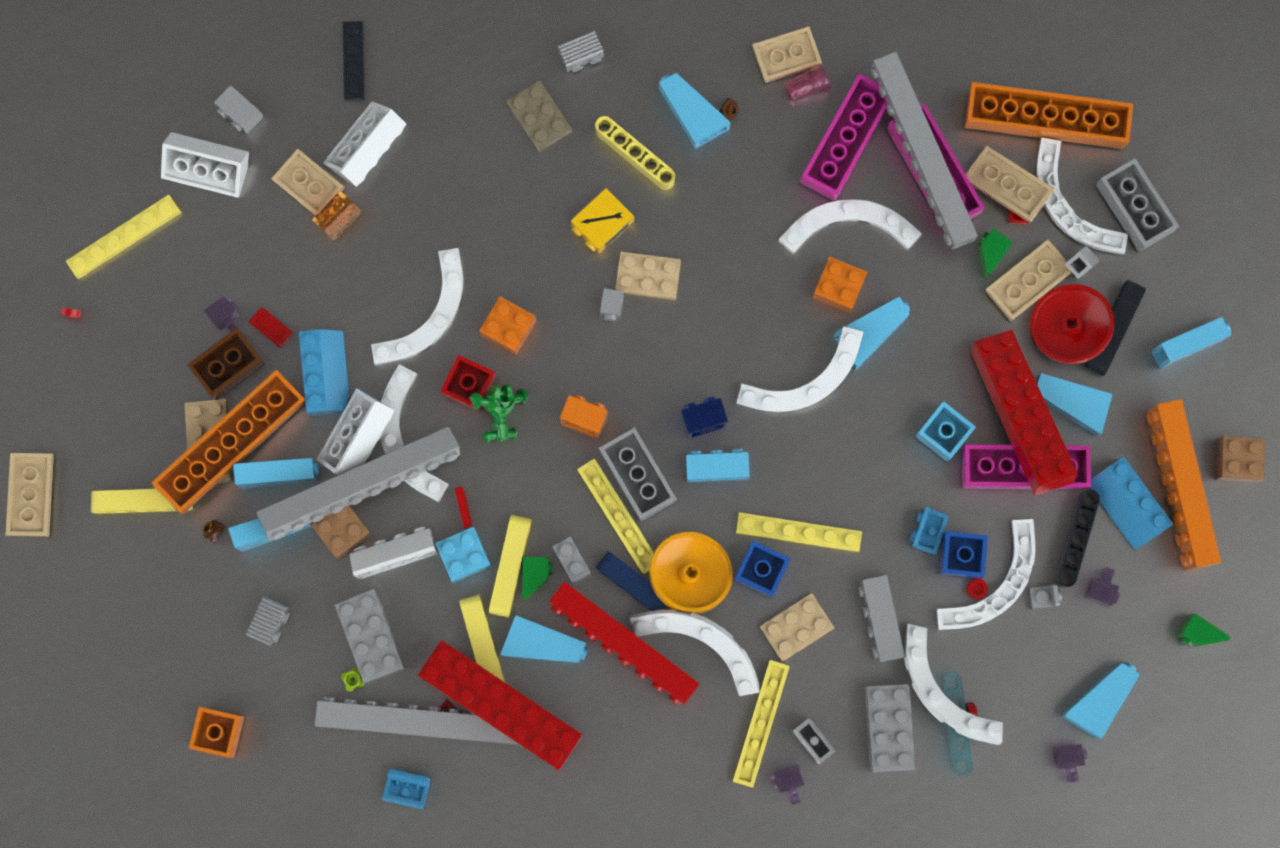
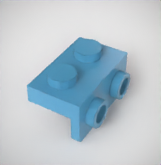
M928 506L925 507L924 511L920 510L916 520L920 522L918 530L913 529L910 541L913 542L912 548L936 555L949 515L932 510Z
M389 769L382 800L423 810L430 788V778L419 773L415 775L406 773L402 769Z

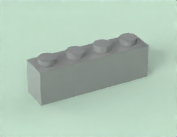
M887 575L861 580V585H858L860 598L864 597L865 606H862L864 617L869 619L870 626H867L869 639L873 638L875 646L872 647L873 658L877 659L878 663L904 658V649Z

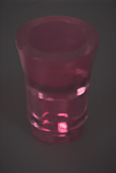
M820 63L784 84L792 102L831 89L828 77Z

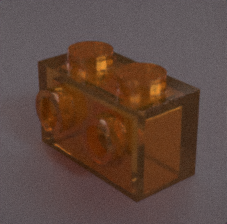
M339 191L312 220L335 241L356 220L362 211L344 193Z

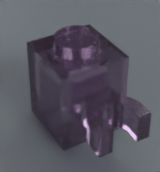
M223 296L204 310L219 330L225 326L230 332L238 328L233 321L239 317L236 312L239 308L232 299L228 301Z
M1109 567L1104 568L1101 579L1092 578L1084 599L1105 607H1111L1113 604H1116L1120 593L1117 592L1119 586L1111 584L1115 570Z
M1082 744L1053 747L1056 769L1066 768L1067 782L1079 781L1076 766L1085 765V760H1087L1086 749L1082 748Z
M799 765L774 771V776L771 777L774 790L778 789L780 793L788 791L791 804L800 803L796 788L805 784Z

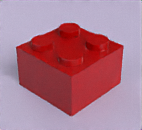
M458 355L440 392L442 396L474 410L469 398L470 395L477 392L482 398H485V395L493 386L497 375L495 371ZM480 406L479 409H475L474 411L479 413L482 406Z

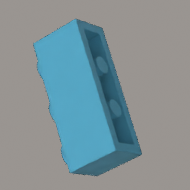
M733 449L731 453H723V450L710 451L711 454H702V451H691L690 455H686L687 482L746 480L750 477L748 452H743V449Z

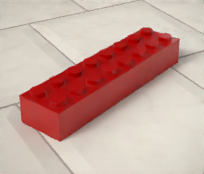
M1011 329L974 341L970 352L1034 496L1073 484L1078 475L1077 470L1013 330Z
M565 581L550 599L549 603L552 605L550 609L560 617L563 614L569 618L567 620L568 623L577 630L579 627L584 629V635L593 642L596 639L602 643L601 648L610 655L613 652L619 656L618 661L627 668L629 665L633 666L636 669L635 674L643 680L646 678L650 679L653 682L651 686L660 693L663 690L670 695L668 699L677 706L680 703L684 705L700 683Z
M442 640L417 675L558 771L562 769L583 737V734Z

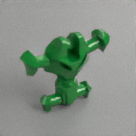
M498 385L491 387L485 398H482L477 392L470 395L469 398L473 409H479L480 406H484V409L490 412L494 420L492 431L485 430L482 434L485 443H489L490 440L503 442L507 438H511L512 441L516 440L518 432L514 427L508 430V423H506L505 417L515 408L516 403L525 405L529 395L526 390L519 389L516 395H514L510 385H503L501 389Z

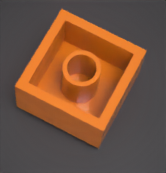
M829 256L812 299L850 314L867 272Z
M499 296L479 332L485 339L517 355L536 323V316Z
M574 394V397L569 395L560 416L561 425L600 439L608 418V410L605 409V405L598 402L588 403L585 401L586 398Z
M199 707L188 749L234 758L245 716Z

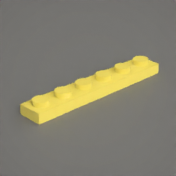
M167 195L69 258L66 262L76 278L80 279L179 215L181 211L171 196Z
M594 458L578 468L577 471L637 567L644 575L649 572L654 552Z
M740 512L736 534L857 553L860 552L862 531Z
M769 660L733 782L752 788L754 786L790 666Z

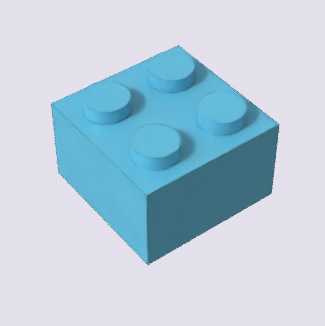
M943 401L915 437L948 462L976 426Z
M474 526L435 543L453 583L492 567Z

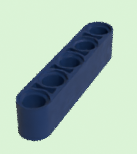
M607 551L595 567L650 611L673 610L657 597L649 581L611 552Z

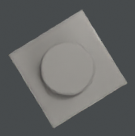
M1085 246L1065 265L1079 279L1100 260Z
M604 288L600 316L604 317V320L616 321V319H621L624 291Z

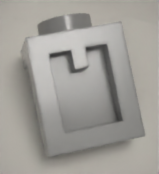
M1057 584L1028 589L1031 609L1059 606L1060 601H1062L1061 589H1058Z

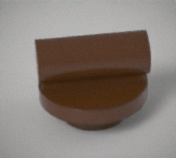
M727 98L719 112L725 118L731 120L737 115L738 104L735 100Z
M212 520L204 526L203 536L215 544L226 526L216 520Z

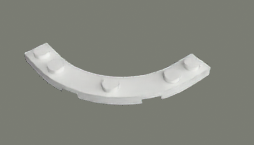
M1042 137L1037 155L1036 177L1054 188V192L1044 204L1051 219L1064 233L1085 246L1124 255L1128 238L1127 233L1103 229L1080 219L1062 196L1059 189L1057 169L1062 141Z
M848 199L829 202L810 210L800 217L778 241L794 254L818 230L839 221L868 222L887 232L907 250L917 241L922 233L901 215L883 205L870 201Z
M458 248L438 251L442 271V290L439 302L430 318L419 329L405 337L371 344L375 366L414 357L429 346L434 345L449 329L459 310L463 293V271Z
M843 326L840 340L831 362L817 378L809 383L791 390H768L742 383L736 404L764 411L784 412L798 410L822 400L834 391L849 373L855 362L864 331Z
M400 364L391 377L381 400L382 403L395 410L380 438L385 454L405 446L399 423L401 409L407 393L418 376L417 373ZM426 471L420 473L414 479L405 480L412 488L439 503L449 487L448 483Z
M1033 519L1011 521L1013 556L1009 571L1001 585L990 596L976 604L966 607L936 609L938 630L962 629L983 624L1002 614L1018 599L1028 583L1035 560Z
M655 610L631 615L630 621L637 637L662 632L681 633L694 637L709 645L723 658L731 671L739 696L760 692L761 688L755 670L746 651L740 648L729 632L715 622L694 613L686 614L677 612V610Z
M907 624L904 631L906 670H909L913 681L912 687L924 706L941 723L945 722L956 729L955 732L971 739L1000 745L1003 736V722L972 715L956 706L945 696L936 684L928 665L927 628Z

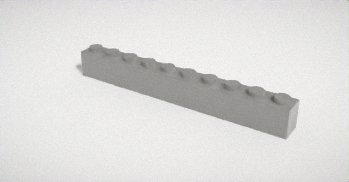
M897 52L874 60L870 69L874 80L877 79L880 85L878 87L879 93L888 103L886 105L887 111L896 121L894 124L895 129L903 137V147L906 153L911 155L912 168L914 171H918L920 186L923 190L926 189L928 204L930 208H934L937 214L935 219L938 226H942L945 232L943 237L946 244L950 245L953 250L975 241L978 237L977 232Z
M448 426L256 513L268 540H277L286 533L302 529L306 524L322 520L324 516L338 513L344 507L351 504L356 505L364 498L376 496L384 489L396 487L407 479H414L422 472L434 470L442 463L454 461L460 456V448Z
M324 697L323 701H317L315 726L519 745L472 712L470 714H461V709L449 708L448 713L441 712L439 707H428V711L420 710V706L407 705V709L399 708V704L386 703V707L378 706V702L365 701V705H359L357 700L345 699L344 703H337L336 698Z

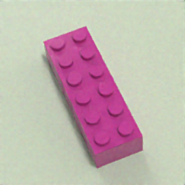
M858 74L804 171L800 181L802 185L833 201L837 200L887 109L886 105L888 103L885 98L881 97L878 89L880 85L877 82Z
M924 103L921 105L922 111L969 217L972 219L980 215L985 207ZM894 119L889 122L887 131L927 199L926 189L923 190L920 186V176L918 171H914L912 168L911 155L906 153L903 147L904 140L902 135H899L895 129L894 124L896 121Z
M964 445L961 448L962 489L1032 490L1012 445ZM1065 445L1078 475L1073 484L1054 490H1087L1091 487L1090 446Z

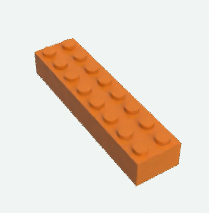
M972 82L968 89L964 128L1124 149L1130 140L1133 103Z
M275 370L151 482L153 487L182 516L234 469L233 464L243 461L305 404V399Z
M1179 399L1159 403L1148 410L1146 418L1148 425H1151L1153 431L1151 439L1153 445H1156L1158 452L1156 460L1162 469L1161 481L1167 489L1166 502L1168 506H1171L1172 510L1170 518L1177 531L1175 540L1181 548V564L1188 571L1221 563L1183 401Z

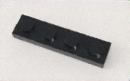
M363 21L343 22L345 101L365 100Z

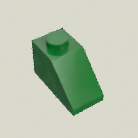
M994 228L990 233L985 232L979 240L982 243L978 249L983 276L986 279L1013 243Z
M523 557V600H529L549 580V575H553V562H549L548 557Z
M1196 613L1188 616L1177 634L1181 638L1180 641L1190 648L1192 646L1197 647L1228 641L1231 638Z

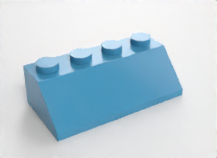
M323 329L300 331L299 340L306 413L309 416L343 413L350 401L343 331Z
M1124 456L1091 478V487L1089 489L1097 491L1100 496L1099 503L1134 550L1173 525L1170 518Z

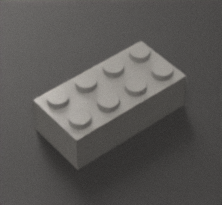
M1136 159L1105 175L1096 183L1100 193L1138 252L1170 235L1179 227Z
M635 427L599 447L601 456L640 522L676 502L677 499Z
M373 589L334 604L364 684L406 669L376 590Z
M909 684L864 687L870 772L915 770Z

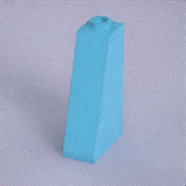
M677 73L673 75L667 74L660 79L659 90L695 149L730 129L729 120Z
M900 296L847 325V327L864 331L855 362L852 366L854 371L910 315L908 303L905 300L902 301ZM842 329L836 331L834 334V337L838 343L840 340Z
M1221 317L1167 340L1151 352L1160 369L1227 339L1231 336V328L1228 322L1224 321Z
M1042 373L1035 378L1048 407L1092 435L1099 436L1102 434L1113 394Z
M312 458L233 464L235 485L243 490L317 481V475H320L319 464L315 463V460Z
M259 519L228 528L234 547L242 552L271 542L268 540ZM312 522L306 524L302 529L298 531L312 527ZM291 531L289 533H286L283 537L296 533L298 531Z
M516 615L500 655L512 658L579 663L580 659L585 660L588 648L585 647L586 643Z
M1125 662V664L1118 663L1065 710L1061 716L1096 739H1102L1140 676L1136 672L1137 668L1128 662Z

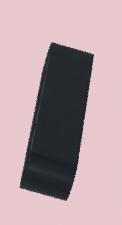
M1128 279L1126 280L1112 308L1114 332L1111 341L1101 354L1086 362V368L1102 376L1106 374L1144 296L1145 287Z
M1086 490L1077 498L1054 577L1055 584L1059 588L1071 587L1077 581L1100 502V496L1095 490ZM1085 495L1092 497V505L1086 504L1084 500ZM1080 514L1087 517L1086 525L1079 522ZM1074 534L1080 535L1082 539L1080 544H1076L1073 541ZM1069 553L1075 556V564H1070L1067 561ZM1063 573L1068 574L1070 577L1068 584L1063 583L1061 580Z

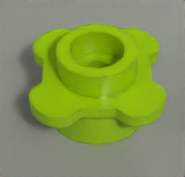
M357 667L341 675V680L344 681L348 692H352L354 688L365 685Z

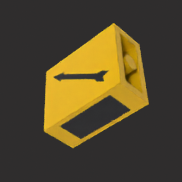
M605 188L571 220V230L578 238L582 236L587 241L585 244L592 252L596 250L600 254L634 222V216Z

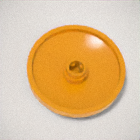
M682 532L670 536L658 546L650 562L649 577L655 594L669 608L686 614H701L718 606L726 597L732 584L733 571L726 551L718 542L701 533Z

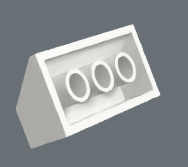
M372 101L323 164L346 182L357 187L364 181L370 169L376 166L382 154L390 148V144L402 133L406 123L392 109Z
M171 132L162 144L161 178L239 198L248 169L249 152Z
M356 388L316 460L337 475L365 464L395 410Z
M420 527L413 530V534L407 536L405 533L394 536V540L388 542L385 539L374 542V546L367 549L366 546L355 548L354 553L349 554L354 577L360 580L439 554L430 528Z

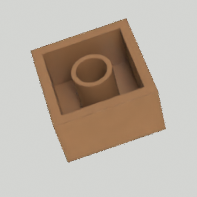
M1223 436L1217 439L1216 480L1258 483L1264 480L1265 439Z
M350 505L344 507L338 513L324 516L322 520L311 525L338 560H341L372 536Z

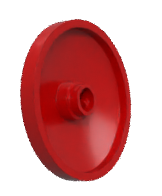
M1067 284L1056 287L1042 296L1033 309L1030 328L1036 346L1045 356L1063 364H1079L1097 357L1108 346L1114 332V316L1109 302L1101 293L1085 285Z

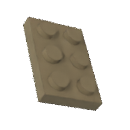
M541 81L536 82L506 101L538 152L572 132L570 125Z

